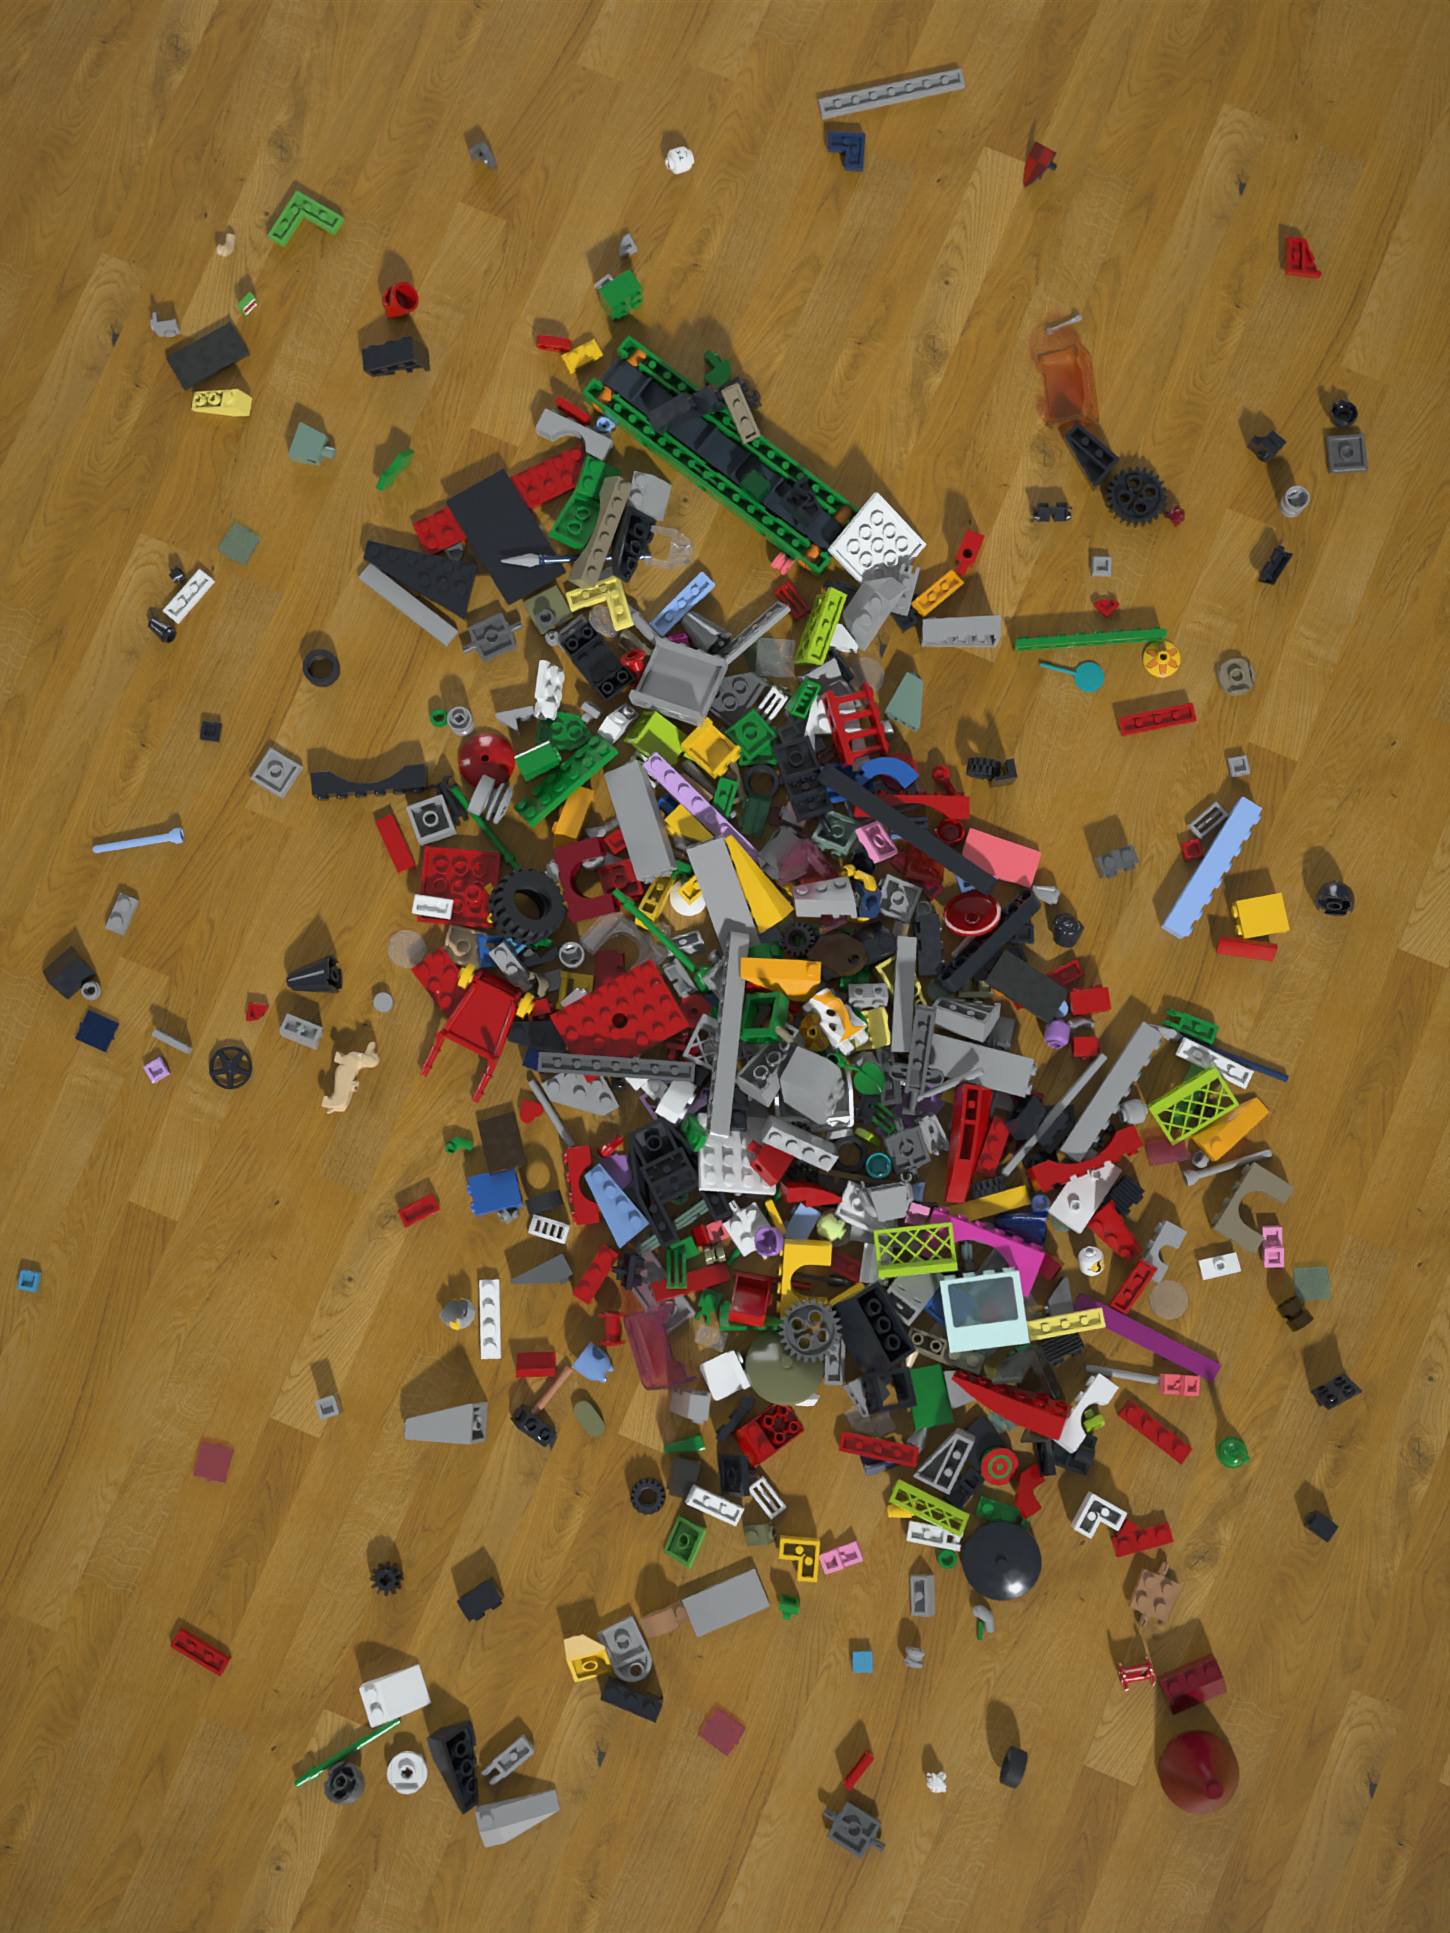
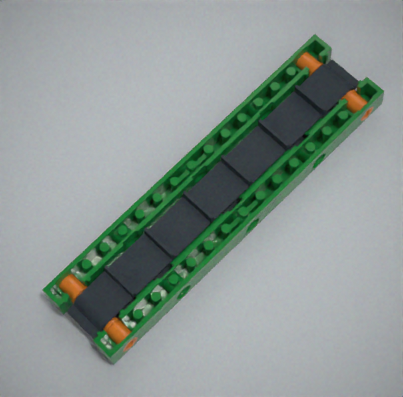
M628 335L617 349L618 358L599 381L593 378L582 391L583 400L819 579L831 564L833 555L828 551L829 547L860 510L762 435L743 444L727 409L689 420L663 434L653 431L647 413L683 392L693 395L701 389ZM753 469L757 473L759 471L763 473L770 483V491L758 504L741 490V478L745 473H750ZM804 475L808 478L807 484L810 491H814L816 501L820 503L823 510L807 529L778 504Z

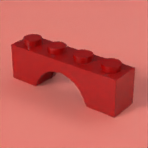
M590 1145L566 1148V1153H563L564 1163L569 1166V1172H566L567 1184L571 1183L572 1191H569L570 1203H574V1210L571 1211L572 1221L576 1222L577 1226L599 1223L601 1219L598 1203L587 1199L580 1187L583 1172L593 1165Z

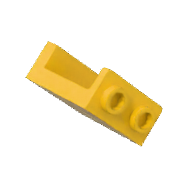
M708 717L705 718L702 727H697L681 744V749L714 779L718 775L720 777L723 776L728 770L727 766L731 762L735 763L741 756V747L733 744L714 727L713 722Z
M1282 893L1232 903L1231 914L1236 919L1237 924L1235 925V933L1241 939L1274 933L1279 934L1290 930Z

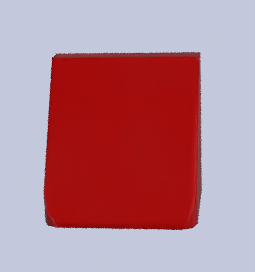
M705 1225L691 1229V1234L697 1247L710 1243L711 1240Z
M1125 1518L1119 1531L1115 1530L1114 1534L1118 1538H1122L1138 1530L1139 1527Z

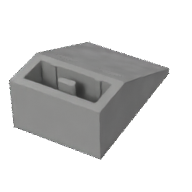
M937 1272L895 1277L885 1290V1293L898 1318L910 1326L940 1286V1280H944V1275Z

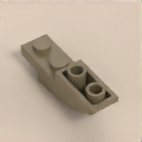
M911 1327L908 1336L916 1352L955 1369L966 1370L974 1375H979L985 1356L970 1350L950 1353L948 1340Z

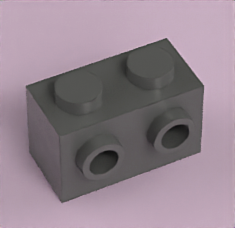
M1132 844L1093 860L1100 879L1103 877L1109 879L1117 876V872L1121 870L1127 872L1135 869V865L1139 862Z

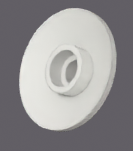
M682 879L676 882L670 891L672 907L678 913L685 916L700 913L706 906L703 895L689 906L677 892L683 885L681 884Z

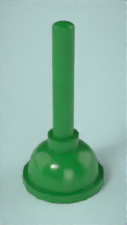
M1231 1436L1219 1442L1216 1450L1217 1459L1225 1467L1234 1469L1250 1461L1247 1446L1239 1438Z

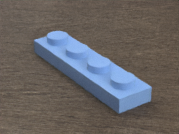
M701 572L649 625L661 638L665 637L682 620L683 615L690 612L715 587V583Z

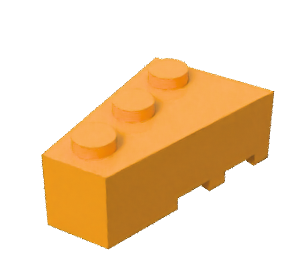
M580 786L565 799V805H561L559 809V821H555L552 828L554 833L553 849L578 842V839H581L583 826L587 822L594 801V790Z

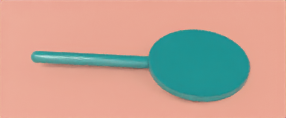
M1040 663L1042 667L1074 675L1076 686L1084 692H1094L1104 682L1103 670L1095 663H1083L1078 666L1076 671Z

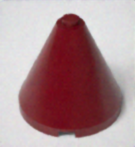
M1190 1730L1177 1735L1169 1741L1167 1748L1159 1759L1158 1775L1163 1791L1177 1807L1189 1813L1207 1814L1221 1809L1235 1794L1239 1783V1765L1234 1752L1223 1739L1208 1731Z

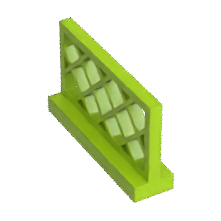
M830 587L826 593L816 595L792 665L797 667L808 664L823 666L847 594Z
M1211 1065L1149 1103L1147 1107L1174 1146L1238 1107L1239 1103L1217 1068ZM1218 1078L1221 1083L1220 1091L1209 1090L1210 1082ZM1195 1091H1205L1203 1102L1192 1100ZM1208 1092L1219 1095L1216 1105L1206 1103ZM1221 1096L1230 1097L1233 1104L1228 1107L1219 1106ZM1181 1100L1188 1102L1186 1112L1175 1110L1177 1102ZM1191 1102L1202 1105L1200 1115L1189 1113ZM1205 1106L1215 1108L1214 1115L1210 1118L1203 1116ZM1164 1110L1172 1112L1170 1122L1161 1121L1158 1114ZM1174 1113L1185 1115L1183 1125L1172 1123ZM1188 1116L1199 1118L1197 1126L1193 1128L1186 1126ZM1171 1126L1182 1128L1181 1135L1173 1140L1170 1135Z
M952 1222L873 1230L879 1278L958 1270ZM941 1227H948L949 1235L943 1241L935 1233ZM922 1229H926L931 1233L925 1243L916 1237L917 1233ZM902 1231H906L912 1236L905 1245L896 1238ZM887 1233L892 1237L886 1247L879 1243L878 1234ZM933 1236L942 1242L936 1251L927 1246V1243ZM913 1238L922 1244L916 1254L907 1247ZM894 1240L903 1246L896 1256L887 1249ZM946 1245L951 1249L952 1258H942L937 1253ZM924 1247L933 1253L929 1260H922L918 1256ZM905 1249L914 1255L909 1262H903L898 1258ZM885 1251L894 1257L890 1264L881 1265L880 1257Z

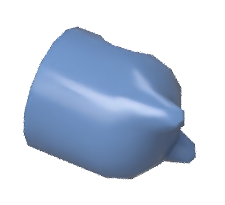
M591 1341L572 1366V1368L592 1381L599 1380L601 1382H606V1373L614 1370L613 1365L610 1363V1357Z

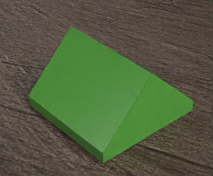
M679 1515L663 1552L691 1569L706 1534L707 1527Z

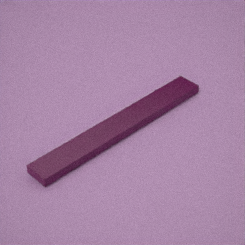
M1082 1293L1079 1294L1073 1306L1074 1312L1102 1307L1105 1328L1210 1382H1214L1221 1364Z

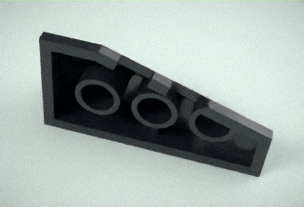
M631 505L624 507L612 540V574L625 583L630 581L638 566V560L645 554L647 544L651 543L657 522Z
M881 921L866 925L851 936L861 942L867 952V961L864 967L893 957L898 950L890 931ZM859 958L853 959L850 964H856ZM821 966V976L824 982L841 976Z
M470 1720L442 1727L426 1738L431 1756L461 1814L467 1813L478 1804V1780L475 1777L474 1765H477V1758H474L476 1737Z

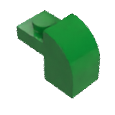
M710 349L704 353V361L711 371L704 376V384L706 386L713 384L720 387L731 380L730 362L728 359L722 362L717 353L713 354Z
M778 940L769 943L765 942L748 949V958H784Z

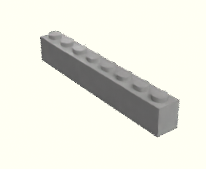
M1145 1022L1138 1025L1078 1117L1074 1127L1057 1151L1074 1163L1084 1162L1090 1154L1088 1149L1091 1145L1095 1146L1100 1138L1099 1132L1101 1129L1105 1130L1109 1125L1110 1120L1108 1118L1120 1108L1121 1104L1119 1102L1122 1097L1126 1098L1131 1091L1129 1087L1131 1083L1139 1079L1142 1074L1140 1069L1143 1065L1147 1066L1152 1058L1150 1054L1153 1049L1157 1050L1161 1045L1162 1040L1160 1038L1163 1034Z

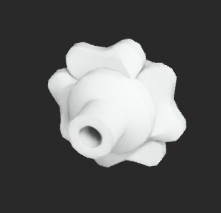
M940 1772L938 1775L927 1773V1786L932 1792L947 1791V1786L944 1783L945 1773Z

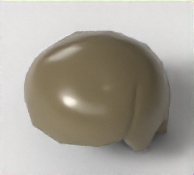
M529 971L530 977L527 979L532 984V987L527 992L534 995V1001L543 999L549 990V981L541 972Z

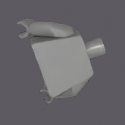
M901 1173L898 1178L899 1182L866 1188V1191H864L865 1185L863 1181H860L861 1189H857L855 1184H853V1191L858 1194L862 1207L871 1217L876 1218L879 1222L885 1221L886 1229L898 1227L897 1219L906 1217V1212L909 1210L914 1199L912 1185L909 1183L912 1179L910 1173L907 1174L908 1180H905Z

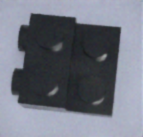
M734 1086L730 1131L745 1132L747 1130V1110L749 1108L748 1094L741 1091L739 1086ZM709 1088V1090L707 1091V1114H708L710 1088Z

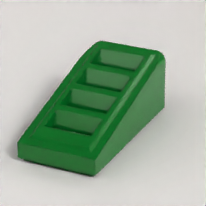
M805 678L787 702L785 709L789 713L805 719L822 685ZM810 685V686H813L814 688H813L812 690H810V689H808L807 687Z
M697 1433L666 1444L663 1449L667 1453L705 1450V1444L701 1433Z

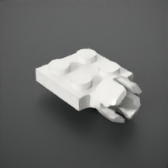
M547 660L539 661L535 698L538 701L535 704L534 716L541 720H547V718L555 720L557 709L562 699L561 691L565 676L564 670Z

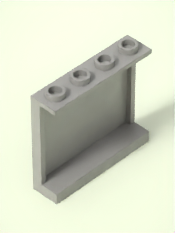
M655 637L656 647L636 690H631L629 694L631 703L702 727L728 669L726 660L720 655L715 654L713 656L707 654L702 649H692L684 643H674L666 637Z

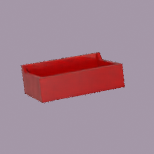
M737 1274L728 1321L763 1327L767 1304L771 1305L773 1295H769L772 1278L765 1280Z

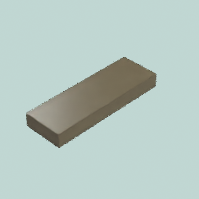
M739 383L721 390L720 392L742 443L745 444L761 436Z

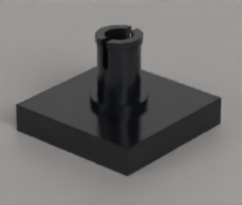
M718 1455L721 1495L750 1496L749 1479H754L757 1476V1473L752 1474L750 1472H756L757 1470L755 1466L748 1467L747 1455Z

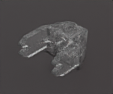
M651 526L652 533L670 536L672 542L667 560L645 558L644 563L646 565L670 570L690 564L694 545L689 538L681 534L677 529Z

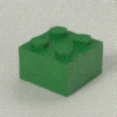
M630 269L599 289L600 304L613 322L622 320L629 311L638 309L642 302H644L642 285Z

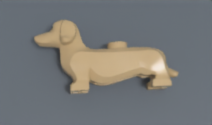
M370 1042L365 1053L350 1052L345 1055L336 1051L334 1062L340 1065L335 1072L334 1093L332 1097L324 1096L321 1106L329 1108L327 1110L328 1114L334 1111H345L350 1103L353 1092H356L358 1089L359 1081H357L359 1070L378 1065L380 1056L376 1053V1042Z

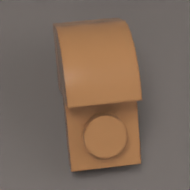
M680 1600L664 1609L655 1610L640 1618V1622L646 1637L649 1638L667 1633L679 1627L681 1623L689 1619L683 1601Z

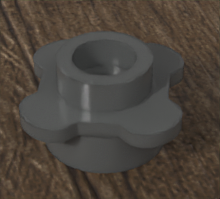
M545 608L535 615V620L539 621L543 630H547L550 625L557 623V617L553 616L550 608Z

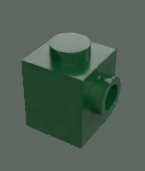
M753 469L750 473H745L740 480L741 490L757 504L770 491V483L760 471L757 473Z

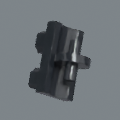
M625 1251L624 1261L618 1260V1266L612 1267L611 1271L617 1273L616 1280H621V1286L626 1287V1290L642 1286V1275L634 1274L635 1268L644 1267L645 1258L635 1255L631 1251Z

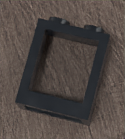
M909 1367L861 1375V1385L869 1415L904 1410L917 1406ZM892 1375L898 1404L883 1406L877 1377Z

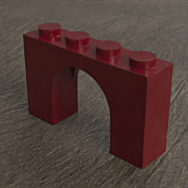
M594 837L554 848V860L559 867L558 877L560 882L563 883L564 888L563 898L568 904L567 915L572 923H579L621 912L618 899L612 893L589 898L580 892L576 884V874L583 863L607 856L603 837Z

